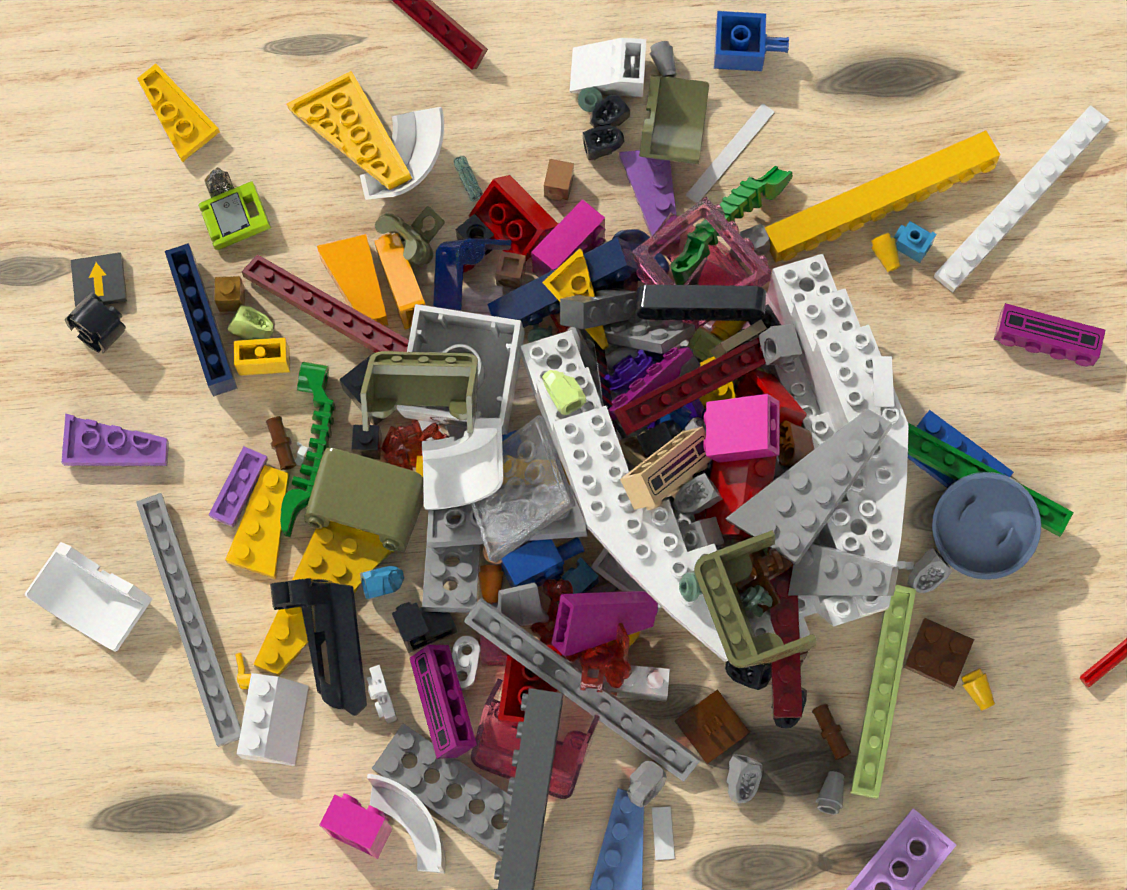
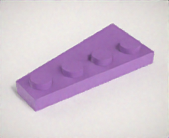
M640 150L619 152V158L625 168L628 181L631 183L636 201L641 208L653 242L655 244L679 242L670 161L639 157Z
M65 413L61 461L64 466H167L169 448L167 438L136 430L130 431L115 425H105L95 420H85Z

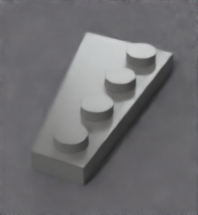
M812 543L798 565H793L788 595L893 596L899 567Z

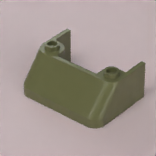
M381 351L372 354L360 393L363 431H369L372 416L386 418L395 412L396 405L449 407V412L453 417L459 420H467V433H473L477 412L478 358L469 353Z
M773 530L704 555L697 560L694 567L698 584L726 657L733 666L738 668L774 662L816 646L814 634L785 645L782 639L774 633H764L755 637L746 611L743 609V603L735 584L746 580L752 572V562L749 554L775 545Z

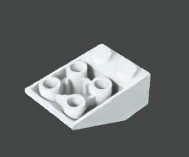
M618 38L573 47L570 93H580L584 88L593 87L599 90L601 95L616 94L618 96L643 97L646 39Z

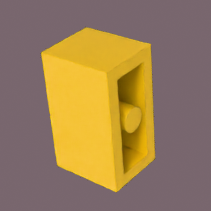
M286 338L234 341V366L239 376L290 372V348Z

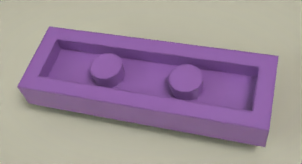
M243 446L209 513L210 518L234 528L258 481L263 466L268 461L266 455Z

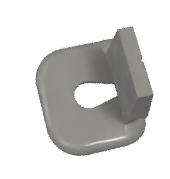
M535 583L499 590L498 602L490 604L519 626L538 622L545 623L549 620V616L540 604L538 587Z

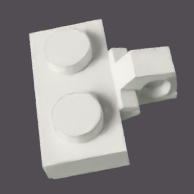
M380 665L369 668L371 676L367 677L369 684L368 692L371 699L378 700V702H375L379 718L385 717L387 724L398 720Z

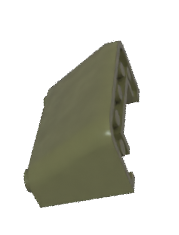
M326 448L305 512V523H308L313 528L322 529V527L329 526L330 521L377 534L384 548L390 551L399 550L405 552L424 502L423 477L409 469L337 448Z

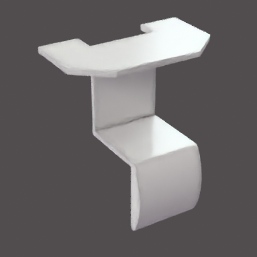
M297 442V446L300 448L295 462L301 466L305 453L307 451L313 452V449Z
M897 561V566L899 569L913 570L914 561Z

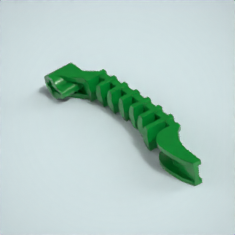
M774 166L761 178L754 179L753 177H748L746 181H741L740 186L736 189L733 188L728 197L722 198V202L719 205H715L709 215L706 214L704 216V220L696 225V229L692 233L689 232L687 234L688 238L683 252L671 263L675 285H697L703 265L710 255L708 245L714 246L719 243L717 236H725L727 234L726 227L736 225L734 218L741 219L744 217V212H751L753 208H761V193L765 199H775L792 179V171L787 172Z
M304 361L299 371L297 391L313 393V404L315 408H319V411L314 410L312 420L321 422L322 425L312 424L311 433L320 436L319 439L310 438L309 447L317 449V452L307 451L305 457L307 461L314 463L313 467L302 464L300 468V473L310 476V480L296 476L292 480L293 486L306 489V491L292 489L285 494L282 501L281 530L284 536L290 538L297 515L303 508L308 506L325 449L329 448L328 441L332 436L331 424L333 425L334 423L332 415L336 409L334 401L330 400L325 393L329 377V366Z

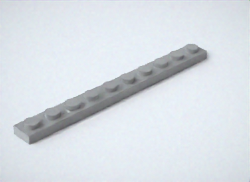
M159 493L136 501L216 745L221 747L237 741L240 738L241 727L164 497Z
M480 598L465 618L464 622L683 782L700 762V757L482 598Z

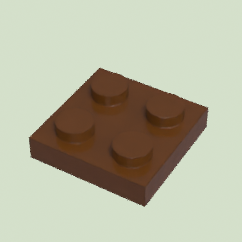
M924 618L903 668L954 689L975 639Z

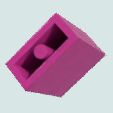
M769 394L706 402V412L704 413V423L706 425L704 451L707 457L719 463L779 456V401Z

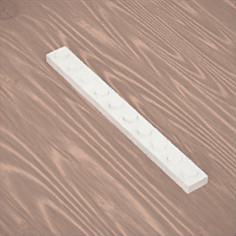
M1090 105L934 274V278L953 293L1108 125L1110 120Z

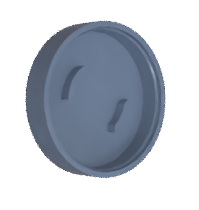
M979 472L960 478L945 490L933 514L932 530L938 551L951 567L966 576L989 580L1008 576L1022 568L1029 561L1040 540L1041 518L1033 497L1019 482L1003 474Z

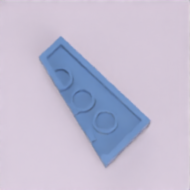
M617 789L590 890H642L644 807L640 808L632 803L626 790Z

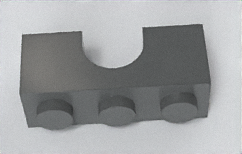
M610 288L596 291V297L575 295L561 298L560 325L587 329L637 318L635 314L637 292Z

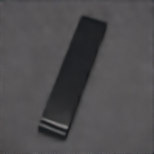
M643 285L637 289L635 314L644 320L759 321L765 317L766 291L759 286Z

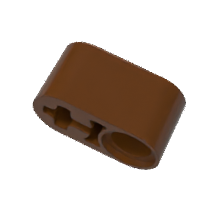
M789 421L780 423L778 460L781 465L791 468L814 450L812 435L809 430Z

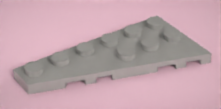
M866 409L725 519L751 537L773 530L775 545L769 548L776 549L780 555L798 565L891 429L892 423L873 411Z

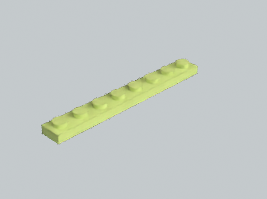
M896 585L894 595L891 596L889 608L884 610L850 792L853 794L875 799L879 798L916 589Z

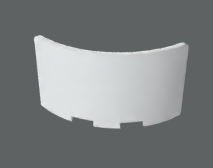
M442 107L392 116V143L412 179L389 190L369 173L362 174L360 179L365 200L401 195L413 189L429 174L439 156L443 142L444 115Z
M501 418L475 419L473 433H467L466 430L464 431V437L458 440L457 437L452 436L439 440L422 441L424 508L426 510L446 509L471 504L487 498L501 487L503 483Z
M60 542L27 589L25 596L78 631L116 652L153 598L113 573L109 574L103 569L99 572L100 565L71 546Z
M368 774L367 779L372 785L370 806L383 811L384 814L398 821L407 830L416 849L417 870L445 874L446 860L443 841L434 820L424 804L416 795L401 784L389 778Z

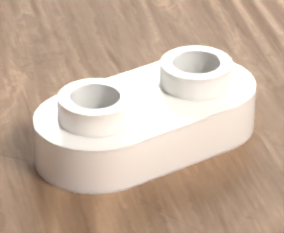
M471 636L458 638L453 646L452 658L457 675L465 673L468 676L465 681H459L461 690L471 688L475 683L480 645ZM465 647H470L472 652L469 655H464L462 650Z

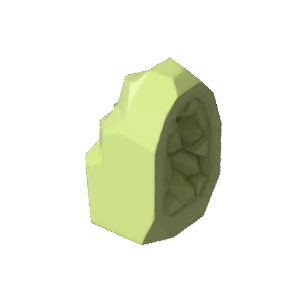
M240 305L227 331L245 340L269 339L273 333V324L261 312L250 306Z
M549 370L543 375L544 386L557 410L562 415H568L586 403V396L574 377L565 376L563 372Z

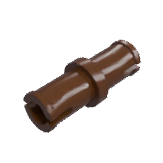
M277 416L266 420L272 438L270 444L272 449L276 451L280 470L294 468L296 462L290 447L292 442L290 437L286 435L282 417Z
M828 704L814 708L812 713L822 730L821 736L827 740L835 760L850 755L852 752L849 750L841 734L842 728L840 724H836Z

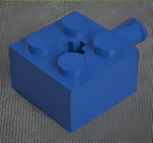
M717 11L714 69L762 71L766 51L788 53L789 37L767 36L766 13Z
M578 537L558 547L554 545L552 539L534 540L502 556V571L511 588L535 583L537 587L545 583L551 585L561 579L560 575L564 574V561L581 552H585Z

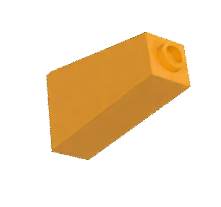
M385 234L378 240H375L374 243L404 330L412 326L415 304L425 306V302L409 260L403 256L404 247L399 234Z
M364 234L318 245L320 259L347 304L383 326H388L367 235Z

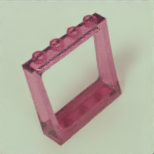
M707 197L703 198L631 251L638 269L636 274L645 285H676L653 257L699 219L705 218L753 273V275L734 286L762 287L770 281L771 270L769 269L766 257L764 255L758 256L754 252L751 240L747 237L743 239L739 235L737 224L734 221L728 222L724 217L725 214L719 204L713 205ZM683 320L685 323L694 324L695 332L700 326H704L709 322Z

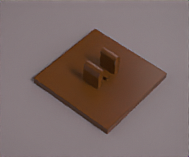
M718 689L675 720V723L706 764H709L750 733Z

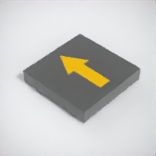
M121 252L71 260L75 307L90 293H95L100 297L104 305L127 302Z

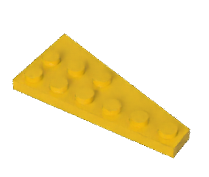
M352 71L286 104L292 113L387 189L392 190L412 179Z
M331 525L322 527V529H315L292 580L306 578L331 580L334 583L353 586L355 593L362 584L360 573L376 569L392 551ZM301 607L278 610L253 664L255 667L280 676L301 653V650L308 643Z

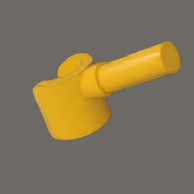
M242 653L235 654L238 666L237 682L241 689H249L251 674H245Z

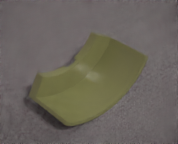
M651 75L646 110L651 111L650 119L645 118L639 157L699 164L709 92L708 82Z

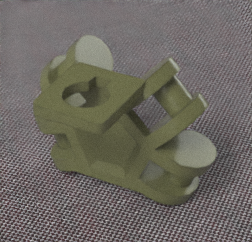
M427 206L412 224L405 223L402 218L394 214H382L375 223V229L381 234L387 232L390 234L398 233L401 241H406L403 252L404 258L422 266L431 262L433 250L429 243L445 224V221L431 207ZM427 216L433 217L435 220L434 228L423 232L421 229L423 228L424 218Z

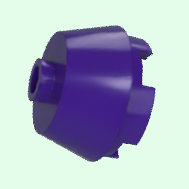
M639 350L637 352L638 356L632 358L629 354L612 367L615 372L611 376L609 374L606 375L604 378L609 384L610 390L617 395L626 394L630 390V384L637 379L644 378L647 375L646 370L654 365L651 356H647L643 350Z

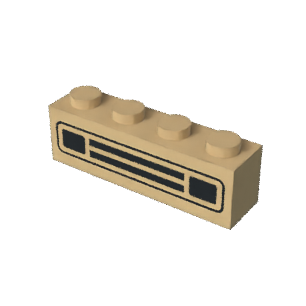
M703 427L682 431L620 479L634 510L645 507L647 510H652L662 505V499L678 492L677 487L688 483L693 479V474L703 471L708 467L707 463L712 459L707 457L704 451L706 432Z

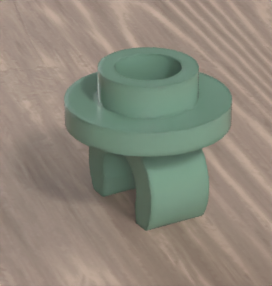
M593 87L584 88L578 95L579 106L587 112H593L597 104L602 101L600 91Z
M539 324L534 325L528 334V342L531 343L553 336L552 326H548V329L539 327Z
M693 572L685 573L679 583V591L688 602H693L697 600L699 595H702L696 575Z
M760 585L754 588L750 586L741 597L743 609L745 611L751 609L752 613L757 617L763 615V609L757 604L764 603L771 607L773 599L769 594L763 593L764 589Z

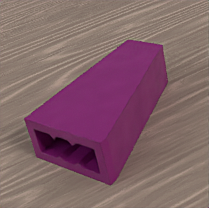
M646 591L561 594L552 645L564 656H569L654 626L655 616L658 613V603Z

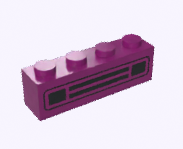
M1005 303L999 315L993 340L1000 341L1005 346L1023 347L1031 353L1041 352L1049 354L1050 357L1057 360L1068 359L1075 361L1077 365L1086 367L1094 366L1100 358L1106 330Z
M427 645L409 659L437 759L458 758L477 746L449 645Z

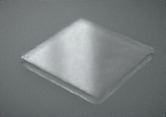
M540 415L502 442L503 483L501 487L487 498L471 503L489 560L495 563L576 506L545 418Z

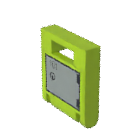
M253 181L205 200L198 205L200 211H202L201 214L215 250L223 249L271 228ZM255 201L260 215L251 218L245 202L248 204Z

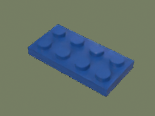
M931 410L926 413L916 426L1008 477H1011L1014 471ZM908 455L910 461L948 488L956 481Z

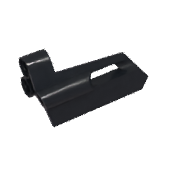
M312 578L270 583L272 607L274 610L302 608L317 693L321 694L322 700L329 706L336 709H345L353 716H357L367 706L353 586L334 583L326 579ZM324 641H326L331 685L325 682L321 649Z

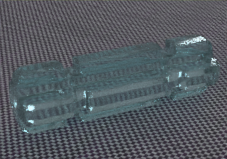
M462 155L454 159V166L459 172L466 191H468L470 200L476 202L483 195L480 186H478L471 167L468 165L467 158Z

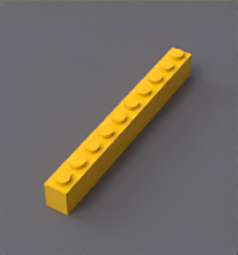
M985 130L764 227L770 240L769 252L775 263L780 260L788 261L803 250L811 251L823 241L836 240L842 233L848 230L853 232L871 220L873 222L879 221L891 211L899 212L914 201L922 202L934 192L939 191L942 193L959 181L965 183L972 179L975 174L990 172L996 167L1001 154Z

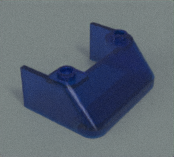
M471 238L441 243L437 247L435 257L433 307L461 311L463 264L475 265L480 263L485 256V249L513 250L512 241Z

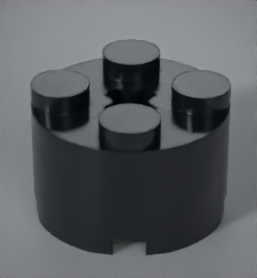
M90 293L65 318L68 328L71 331L76 328L79 333L77 337L85 345L98 353L102 351V354L110 348L126 329V326L120 321L122 314L112 306L110 308L106 307L95 293Z

